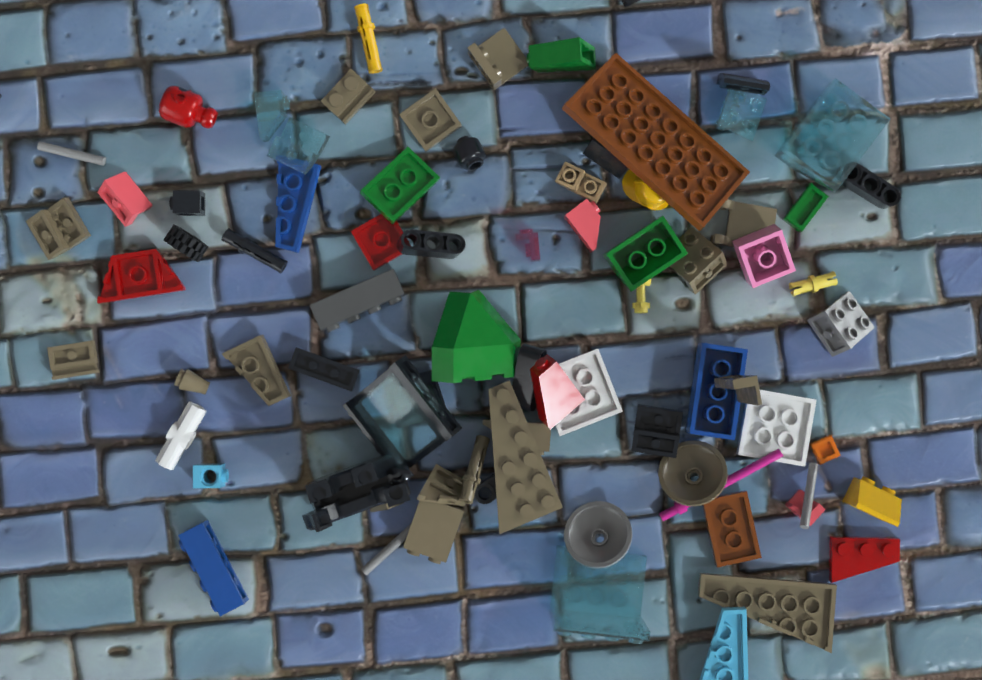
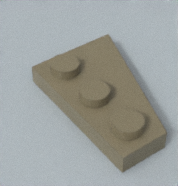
M259 335L222 353L225 359L229 360L236 367L235 370L246 378L254 391L268 406L291 396L264 335Z

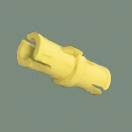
M832 271L816 277L811 275L808 276V279L789 283V289L794 290L790 293L794 297L807 292L815 293L822 288L836 286L838 284L837 278L832 279L836 274Z

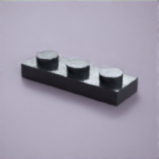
M298 347L295 348L288 369L351 392L360 373V370Z

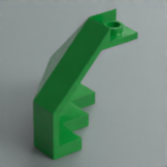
M480 290L472 293L449 291L432 344V381L461 383L462 379H473L474 381L491 380L492 376L500 375L503 378L514 377L517 357L521 348V339Z

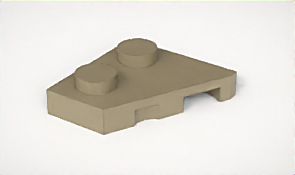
M436 464L417 500L465 506V503L459 501L464 482L461 477Z

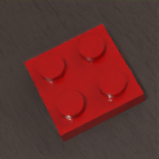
M382 214L351 231L373 271L403 255L397 249V240L403 234L401 227L397 221L392 225ZM404 238L405 244L411 247L408 239Z

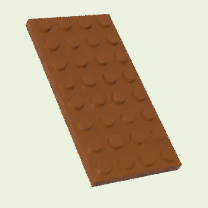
M617 53L562 107L564 112L698 231L705 227L750 173L748 169Z

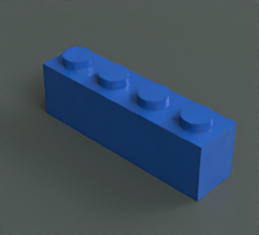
M208 520L178 535L180 538L179 545L184 552H187L192 570L198 573L201 579L199 581L201 588L204 592H208L211 598L210 605L214 612H218L219 616H222L249 600Z

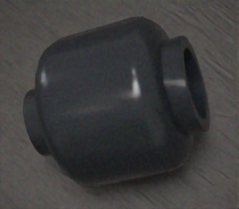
M463 136L457 140V144L453 148V154L462 169L474 171L483 165L486 153L477 138Z

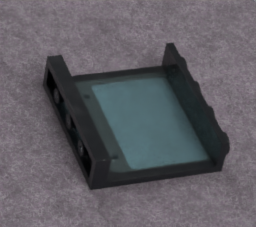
M406 355L394 362L376 380L342 405L381 456L392 455L396 465L403 463L408 468L412 467L462 429Z

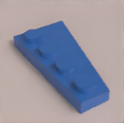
M277 155L278 197H276V206H278L275 247L299 253L322 166Z

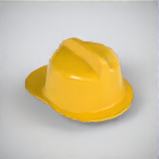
M631 170L626 172L622 180V188L626 196L631 200L654 211L662 210L669 205Z

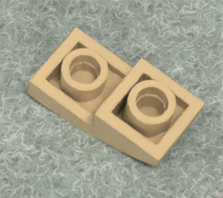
M564 162L555 180L557 184L589 201H594L596 204L607 185L605 181L587 174L585 170L568 162Z

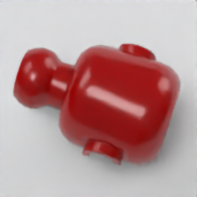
M169 86L164 91L159 104V114L164 120L185 128L194 126L196 122L200 123L204 128H212L218 116V112L214 108L202 107L203 99L201 95L179 86Z

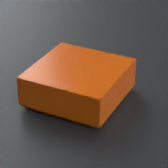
M827 435L809 443L819 465L841 456L832 435Z

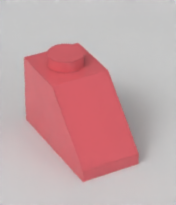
M585 199L568 212L564 218L590 253H592L597 248L601 218L599 212L601 211L594 201L589 202L588 199Z

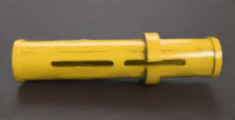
M358 4L354 6L359 25L357 26V31L361 34L369 74L379 73L383 71L374 35L375 25L371 21L368 4Z

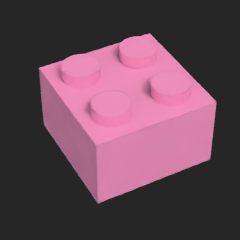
M775 224L732 241L746 282L752 288L796 271L782 229Z

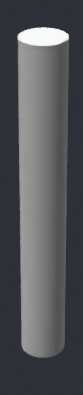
M41 141L37 145V149L40 151L102 166L106 163V157Z
M809 463L800 520V528L809 529L818 471V464Z
M411 524L361 568L365 575L374 570L406 540Z

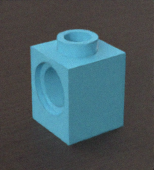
M225 463L193 465V488H222L229 480V471L225 469ZM209 470L214 471L216 474L214 482L207 478Z

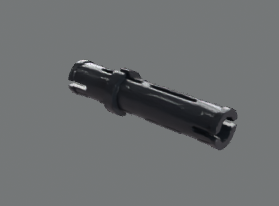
M230 228L224 232L221 240L237 248L239 253H246L280 274L286 268L287 260L255 244L248 236L245 238Z

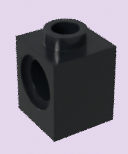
M173 190V196L169 200L170 209L178 216H205V193L200 190Z

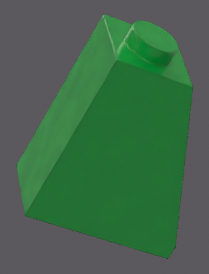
M580 37L529 45L527 63L532 70L538 73L596 70L595 47Z

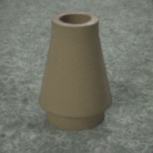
M181 369L174 385L179 387V390L205 395L210 382L189 369Z

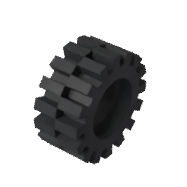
M173 224L163 239L174 249L197 262L201 260L209 248L200 239Z

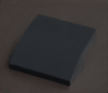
M720 73L717 79V84L720 85V88L760 95H765L770 90V83L767 80Z
M638 404L631 451L677 458L683 411Z

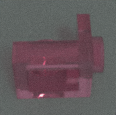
M533 229L519 230L520 234H515L516 241L529 240V243L525 244L526 257H531V262L540 261L538 232L533 233Z

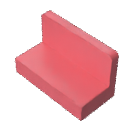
M122 172L104 180L97 192L125 227L131 225L138 214L152 207V203L127 172Z

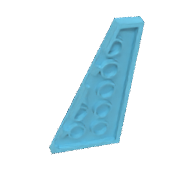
M722 607L700 680H748L747 609L745 607Z

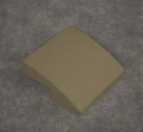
M69 197L62 198L48 209L40 210L26 221L48 260L65 253L91 236Z

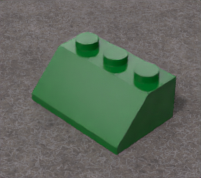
M660 216L604 253L603 256L614 273L632 292L686 256L688 252L665 217Z

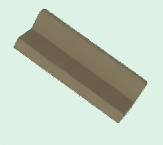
M736 374L714 378L715 387L736 389L738 402L762 405L757 375Z

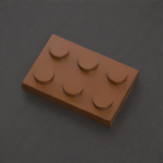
M747 491L721 495L713 501L702 505L717 568L762 558Z

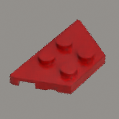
M159 249L137 251L111 256L108 264L109 270L105 274L104 286L101 295L97 298V303L102 304L186 291V289Z

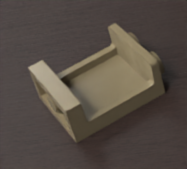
M419 501L403 548L407 549V553L419 557L420 554L428 556V560L433 563L441 564V561L446 563L465 508L456 505Z

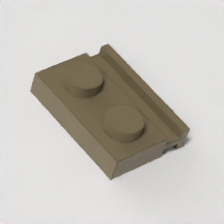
M350 69L321 100V103L346 125L374 95L375 90Z
M93 340L47 348L50 370H52L53 375L52 380L100 373L97 365L96 345Z

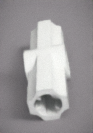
M189 401L178 421L171 426L166 435L167 440L155 460L160 466L174 470L183 452L189 448L195 439V431L207 412L202 406Z

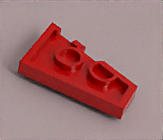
M830 536L829 582L831 583L900 562L899 538Z

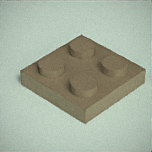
M436 88L399 114L425 152L462 127V124Z

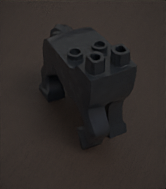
M383 455L310 481L306 484L305 488L314 510L302 515L306 528L311 531L320 532L333 526L332 522L386 503L389 507L409 501L411 500L409 496L411 492L407 481L411 480L414 474L403 463L396 465L392 455Z

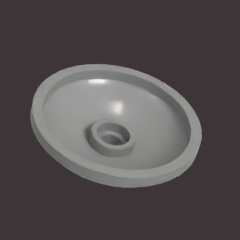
M603 501L590 502L582 505L571 514L564 529V541L568 552L578 563L590 568H606L619 562L628 552L632 542V527L627 515L616 505ZM604 537L602 542H597V538Z

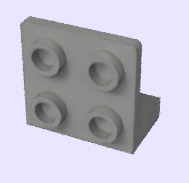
M850 291L843 294L827 309L807 319L832 357L851 349L874 329V325Z

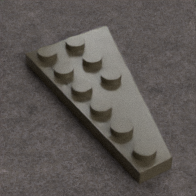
M510 380L488 389L499 534L563 508Z

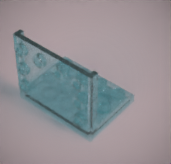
M557 546L549 611L553 630L557 631L558 635L571 636L572 633L581 634V637L587 639H594L595 636H604L605 640L619 641V638L628 639V642L634 644L650 641V630L641 617L647 556L626 553L619 562L612 566L590 568L578 563L565 546Z

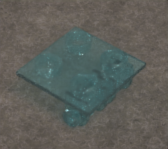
M727 89L725 101L722 102L723 108H720L721 114L716 121V128L721 131L727 129L753 141L767 99L758 94Z

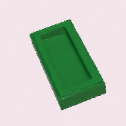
M812 183L808 184L782 220L801 233L829 196Z

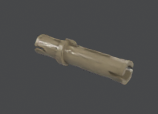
M476 436L468 470L462 479L464 483L459 497V501L462 503L473 504L477 486L480 485V473L490 439L486 436Z

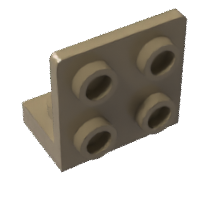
M505 28L498 31L479 46L474 42L467 47L469 57L493 90H496L529 66L527 58Z
M691 227L679 238L688 254L669 267L685 280L689 290L696 295L728 263L719 248L695 228Z

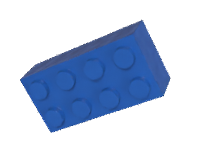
M698 343L685 429L686 433L735 440L740 409L736 389L715 387L714 378L736 374L744 375L748 349Z

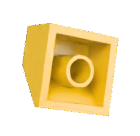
M864 476L861 479L853 477L842 502L898 527L900 524L902 499L894 496L896 491L885 486L882 489L874 486L875 481Z

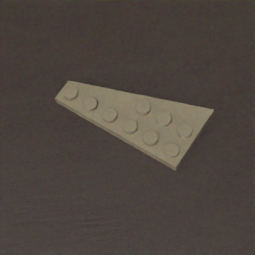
M711 573L699 574V597L722 607H745L747 609V617L832 653L836 584Z

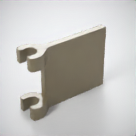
M727 199L719 209L729 211L725 235H711L710 242L714 245L734 247L733 240L775 224L777 209Z

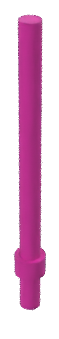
M778 448L729 475L724 488L783 457L780 449ZM674 502V506L664 510L659 515L662 521H665L678 513L681 515L687 512V508L691 506Z

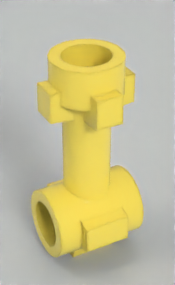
M651 279L636 288L637 302L632 303L634 313H648L650 303L646 302L645 286L651 285Z

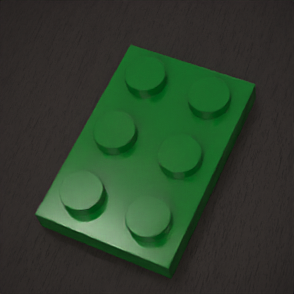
M407 147L362 188L360 194L393 225L439 181L440 177L417 154Z

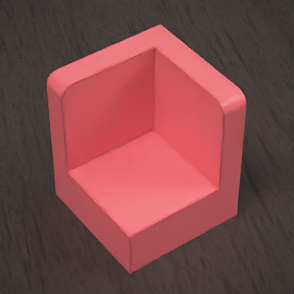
M799 489L785 506L801 520L805 492ZM815 501L812 504L809 526L826 510Z

